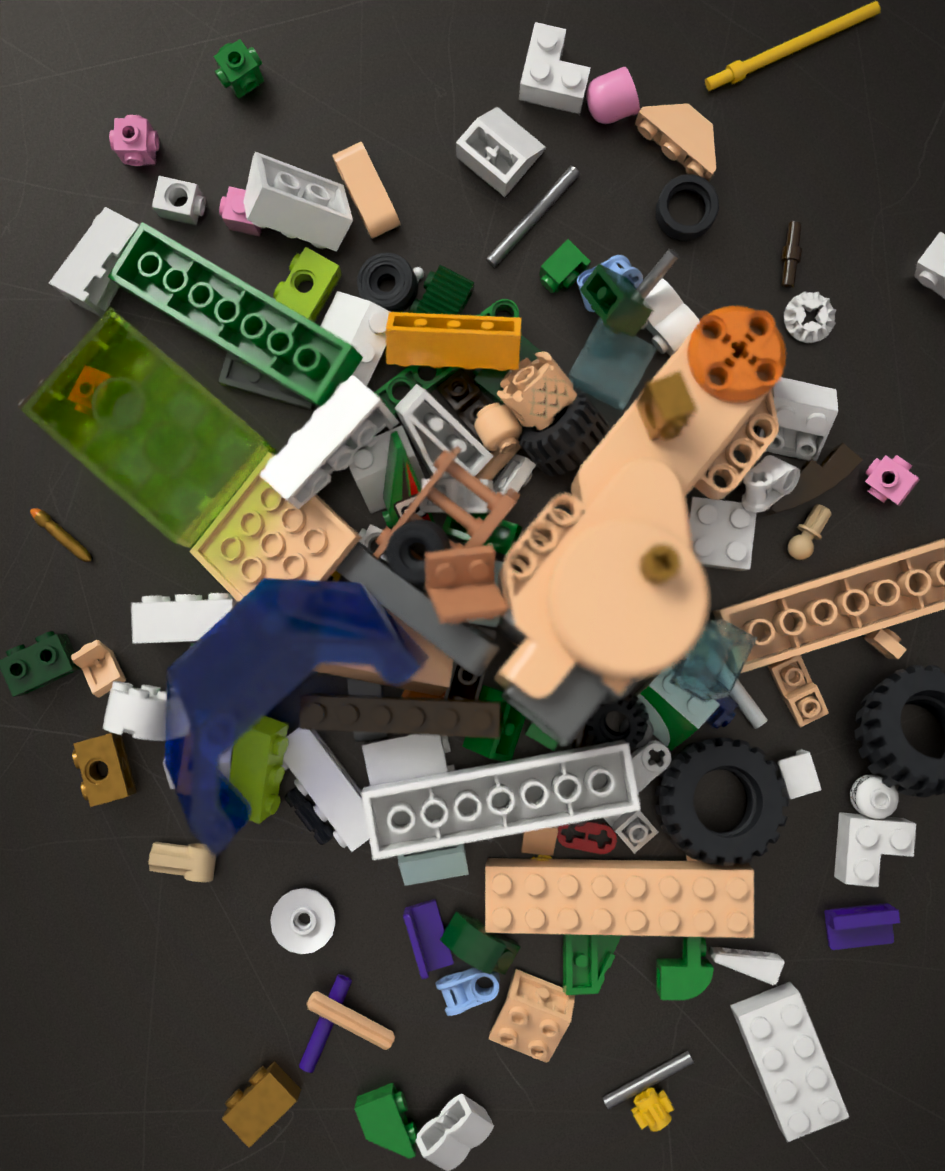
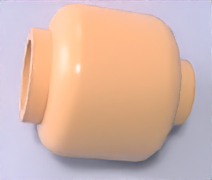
M497 402L492 403L477 413L478 418L475 421L474 428L487 450L507 453L518 445L517 440L523 430L514 413L506 405H500Z

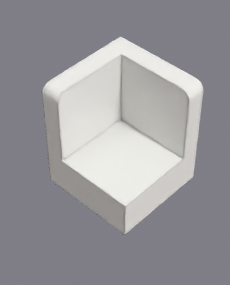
M799 750L796 751L795 756L778 761L781 775L784 777L787 786L781 789L783 796L794 799L821 790L810 752Z

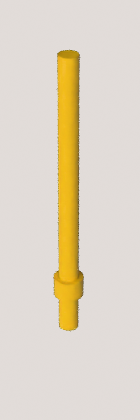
M874 1L743 62L737 60L727 65L726 70L706 78V88L708 91H711L729 82L732 84L745 79L748 73L879 14L881 11L880 5L877 1Z

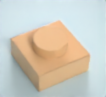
M888 628L867 633L863 638L888 659L899 660L907 650L899 643L901 638Z

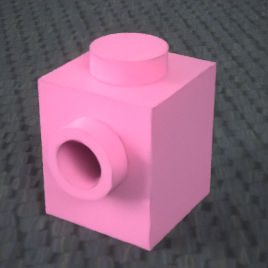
M229 186L227 197H222L219 207V214L222 216L226 226L232 231L260 236L262 228L255 226L246 218L244 207L246 190Z

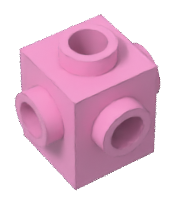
M139 115L114 118V130L110 131L109 140L111 149L115 151L121 161L131 166L156 165L159 136L149 121Z
M886 455L882 460L876 458L865 472L869 476L865 482L872 486L868 492L883 503L889 498L899 506L920 479L909 472L912 465L898 455L893 459ZM895 474L894 482L886 484V476Z

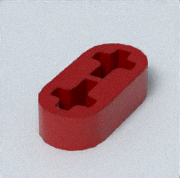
M589 820L584 826L574 827L576 831L583 832L584 834L583 837L574 835L571 840H566L565 834L561 833L562 828L568 829L569 824L557 826V839L567 848L607 854L617 844L615 831L608 824ZM601 830H605L610 841L604 842L603 846L599 847L595 839L588 838L589 834L600 835Z

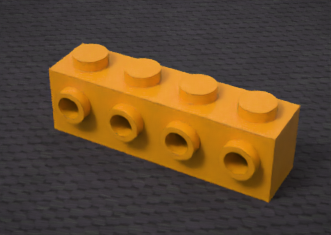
M389 312L386 326L387 364H397L403 367L421 365L433 368L462 367L468 370L476 368L496 369L498 371L519 370L521 318Z

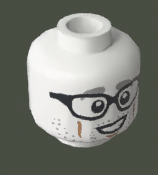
M864 775L858 778L852 785L850 791L851 802L860 814L873 819H884L896 810L899 802L898 791L895 785L889 788L881 782L882 777Z

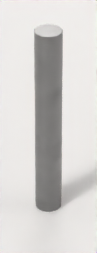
M669 249L637 287L636 290L644 299L678 260L679 256L673 250Z
M686 1051L602 1098L609 1110L690 1066L694 1062L689 1052Z

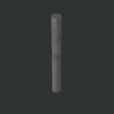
M570 166L486 258L492 267L495 268L576 180L580 173L574 166Z

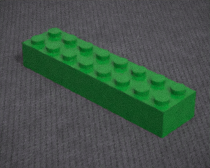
M143 222L108 275L109 279L128 293L317 407L324 406L334 395L336 388L353 375L363 359V356L350 343Z

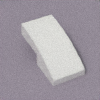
M422 479V489L430 479ZM440 479L435 485V488L467 513L490 514L491 511L487 508L488 504L456 479ZM480 479L483 484L493 491V480ZM428 498L421 504V512L446 513Z

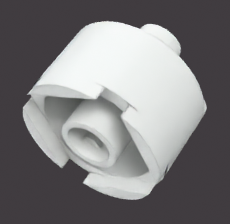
M113 681L103 729L122 735V732L133 734V738L164 741L168 739L178 695L161 691V688L156 686L142 685L141 689L132 688L133 685L129 683Z

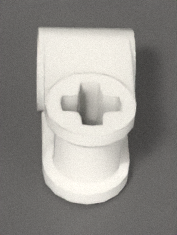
M772 455L766 456L760 463L750 469L743 478L746 493L742 496V506L751 512H764L768 510L779 499L794 490L800 478L799 468Z
M650 740L648 744L630 754L637 793L642 791L670 765L671 753L660 741ZM652 749L656 752L662 750L659 754L662 760L658 763L654 760L647 762L651 758L648 752Z

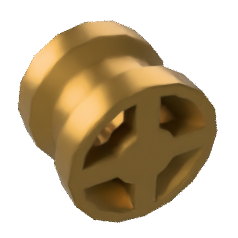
M658 544L651 547L642 556L639 570L647 582L661 585L668 582L679 572L681 558L674 547L667 544Z

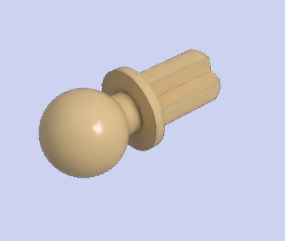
M820 504L814 505L804 524H799L798 529L802 533L792 537L788 543V552L794 559L805 560L812 555L814 551L812 540H821L822 536L820 533L831 516V511L827 507Z

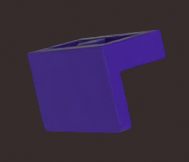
M433 899L406 907L403 915L421 978L426 979L429 978V971L454 964V957L452 951L440 941L445 932V927L437 900Z
M889 903L824 910L828 946L832 950L892 944L894 942L892 924L900 923L899 910Z

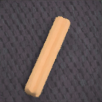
M314 991L308 999L307 1008L310 1011L384 1050H388L395 1040L393 1031L318 991Z

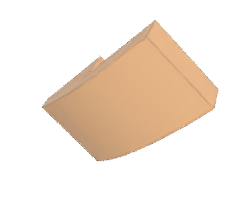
M801 655L768 665L788 709L800 728L829 714L818 686L812 682Z

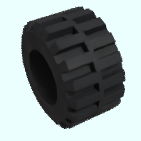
M574 390L577 393L574 402L557 412L548 427L542 430H538L536 426L522 427L523 431L518 438L519 445L545 475H562L577 468L588 459L608 432L607 421L583 391Z

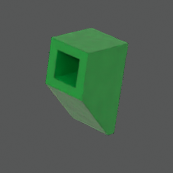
M390 1083L357 1096L354 1109L366 1140L406 1158L415 1157L417 1146L415 1140L417 1139L418 1130L414 1122H408L405 1114L408 1111V1106L403 1092H397L394 1083Z

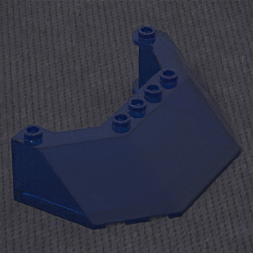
M264 578L167 668L165 765L191 832L214 857L247 824L252 813L249 802L219 771V756L321 663L371 665L384 680L391 684L399 685L410 680L423 668L429 656L361 582Z

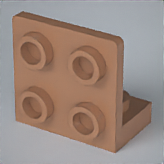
M492 545L425 553V589L441 623L458 624L466 620H490L498 616H504L508 611L509 607L495 583V550Z

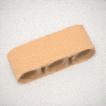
M358 142L333 154L332 157L370 237L373 239L400 226L397 213L362 142Z

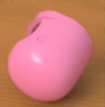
M621 67L593 79L587 86V106L597 122L610 124L628 116L638 115L640 111L639 99L633 79L626 67Z

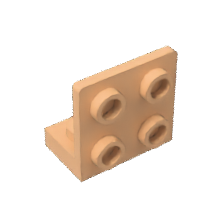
M515 969L511 977L506 1002L490 1031L489 1040L548 1063L571 1023L575 995H566L562 987Z

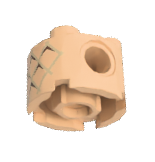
M548 352L534 354L538 359L532 362L528 357L520 361L519 370H510L500 383L503 390H497L499 398L514 413L523 426H536L538 430L548 427L554 419L553 416L563 407L574 402L577 397V393L573 390V383Z

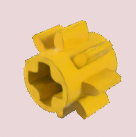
M648 1088L634 1098L636 1107L631 1111L641 1129L648 1125L652 1132H656L665 1128L671 1122L672 1117L669 1112L673 1111L674 1108L664 1090L657 1094L654 1088Z

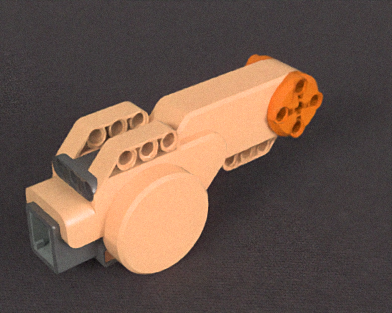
M728 306L714 310L704 316L653 378V380L681 370L697 407V411L689 420L690 424L681 429L682 434L667 441H663L661 437L651 441L635 405L638 400L637 398L583 463L572 482V495L560 494L552 499L509 551L500 569L498 588L509 609L496 627L518 649L496 674L494 680L505 689L501 697L561 746L567 745L572 741L601 703L608 704L623 698L636 682L661 672L680 661L694 647L704 629L709 610V590L703 568L694 554L685 496L694 486L712 500L723 499L736 488L778 434L779 425L771 389L780 380L784 371L786 348L783 338L775 326L773 317L765 311H756L742 306ZM753 426L762 428L765 432V438L758 437L754 433ZM733 451L742 452L746 458V463L738 462L734 458ZM713 476H721L726 482V488L717 487L714 484ZM557 506H565L570 510L571 516L561 509L554 508ZM658 544H667L674 547L680 555L681 567L679 572L664 584L649 583L642 577L639 570L640 560L651 547Z

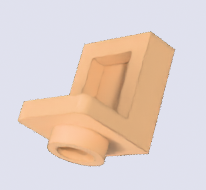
M99 640L84 645L79 651L71 655L73 663L82 668L92 694L98 698L111 690L113 681H126L114 652Z

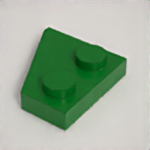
M563 934V992L566 995L598 994L605 980V972L611 967L616 956L613 953L621 936L624 937L625 935Z

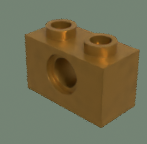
M681 370L648 382L635 403L651 441L660 437L663 441H667L681 435V429L690 424V418L697 411Z
M110 733L73 744L75 748L72 752L75 767L80 769L83 778L81 792L86 801L89 800L90 807L137 793L121 735ZM99 761L104 762L108 766L106 778L97 773L96 766Z

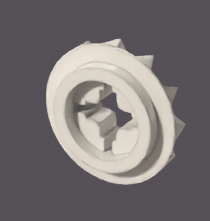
M803 292L788 303L784 313L785 326L788 332L801 342H818L828 336L836 324V310L830 304V298L821 296L819 292ZM818 308L819 311L815 317L817 323L810 321L803 326L801 323L806 317L804 310L806 309L808 312H811L813 309L816 310Z

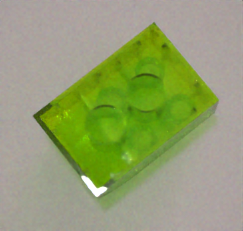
M111 307L20 409L170 540L189 548H193L268 452L273 454L277 452L258 433Z

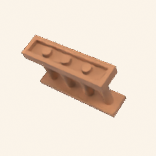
M456 446L450 453L444 450L433 464L437 469L393 529L391 530L386 527L375 541L379 547L373 555L377 559L382 556L387 550L388 541L396 529L413 520H424L415 512L426 498L468 530L466 533L471 538L465 546L460 543L456 545L449 539L451 550L482 546L521 495L511 487L504 495L499 491L496 494L454 461L462 451L460 447ZM445 472L488 504L487 508L491 512L484 521L479 517L475 519L435 488V485ZM411 550V554L414 558L418 560H424L422 557H420L418 554Z

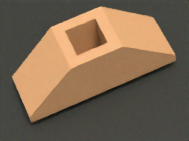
M689 104L642 107L638 112L635 122L640 134L648 140L653 139L662 147L663 153L669 159L679 161L686 167L688 175L694 174L705 178L709 182L716 171L713 124Z

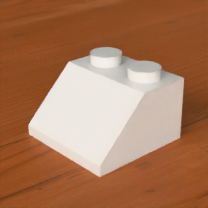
M402 425L378 435L379 440L369 449L365 445L354 453V462L349 465L371 514L386 508L383 500L390 434L394 431L398 432L422 490V479H425Z

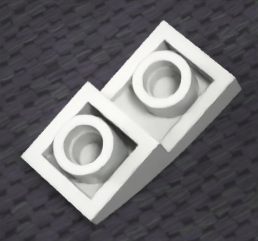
M640 810L603 817L634 854L659 833Z

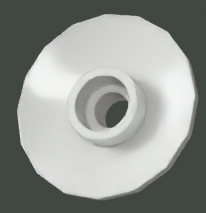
M308 888L294 889L283 895L273 907L270 919L272 933L277 942L286 950L298 954L314 953L324 947L332 937L336 924L334 909L329 900L320 892ZM302 913L308 914L310 922L307 924L302 923L299 920V915Z

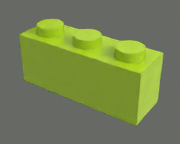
M255 712L236 723L226 802L227 812L260 824L270 815L276 813L281 801L280 796H278L279 787L285 772L284 767H282L283 758L289 743L286 737L288 724Z

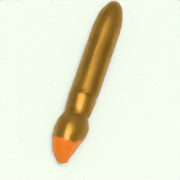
M38 508L30 510L36 523L40 527L45 528L50 535L73 555L84 562L92 560L89 551L60 525L54 522L47 512Z

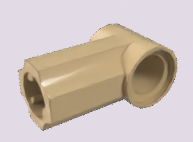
M155 842L149 855V871L183 875L189 881L211 882L214 877L217 847L200 843L185 846Z

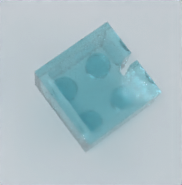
M599 317L568 378L573 383V386L622 412L657 347L636 336L633 338L623 332L619 335L611 332L604 326L603 320Z
M724 619L706 621L704 629L694 647L680 661L672 665V672L674 673L669 682L703 702L730 696L757 637Z

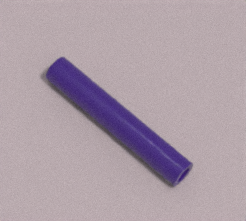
M338 974L328 997L343 1004L352 980L347 976ZM321 1016L319 1017L299 1063V1068L308 1073L314 1072L333 1028V1022Z

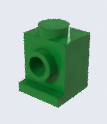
M567 239L541 265L539 275L542 278L540 281L551 293L558 292L563 286L568 289L577 281L580 275L578 271L582 273L588 270L591 261Z

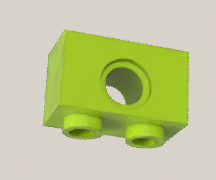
M305 247L301 254L297 253L292 259L289 266L291 272L285 282L281 281L277 285L273 298L315 323L341 278L342 272L339 265ZM301 282H313V287L310 291L306 293L298 291V286Z

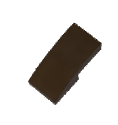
M460 368L440 384L437 390L480 442L481 439L474 428V424L478 418L477 413L490 403L483 396L478 386Z

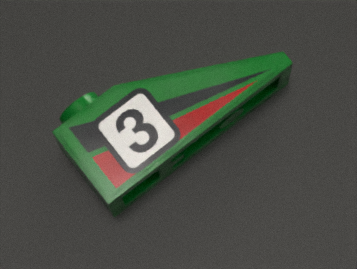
M397 431L390 434L383 500L387 510L383 511L382 515L387 527L390 529L396 525L421 492V487ZM420 505L415 513L424 520L435 523L431 513L421 512Z

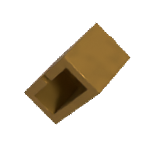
M273 1062L267 1069L264 1066L260 1067L249 1079L252 1085L244 1092L238 1089L225 1103L228 1108L222 1120L249 1148L297 1102L301 1092L299 1086L276 1062Z

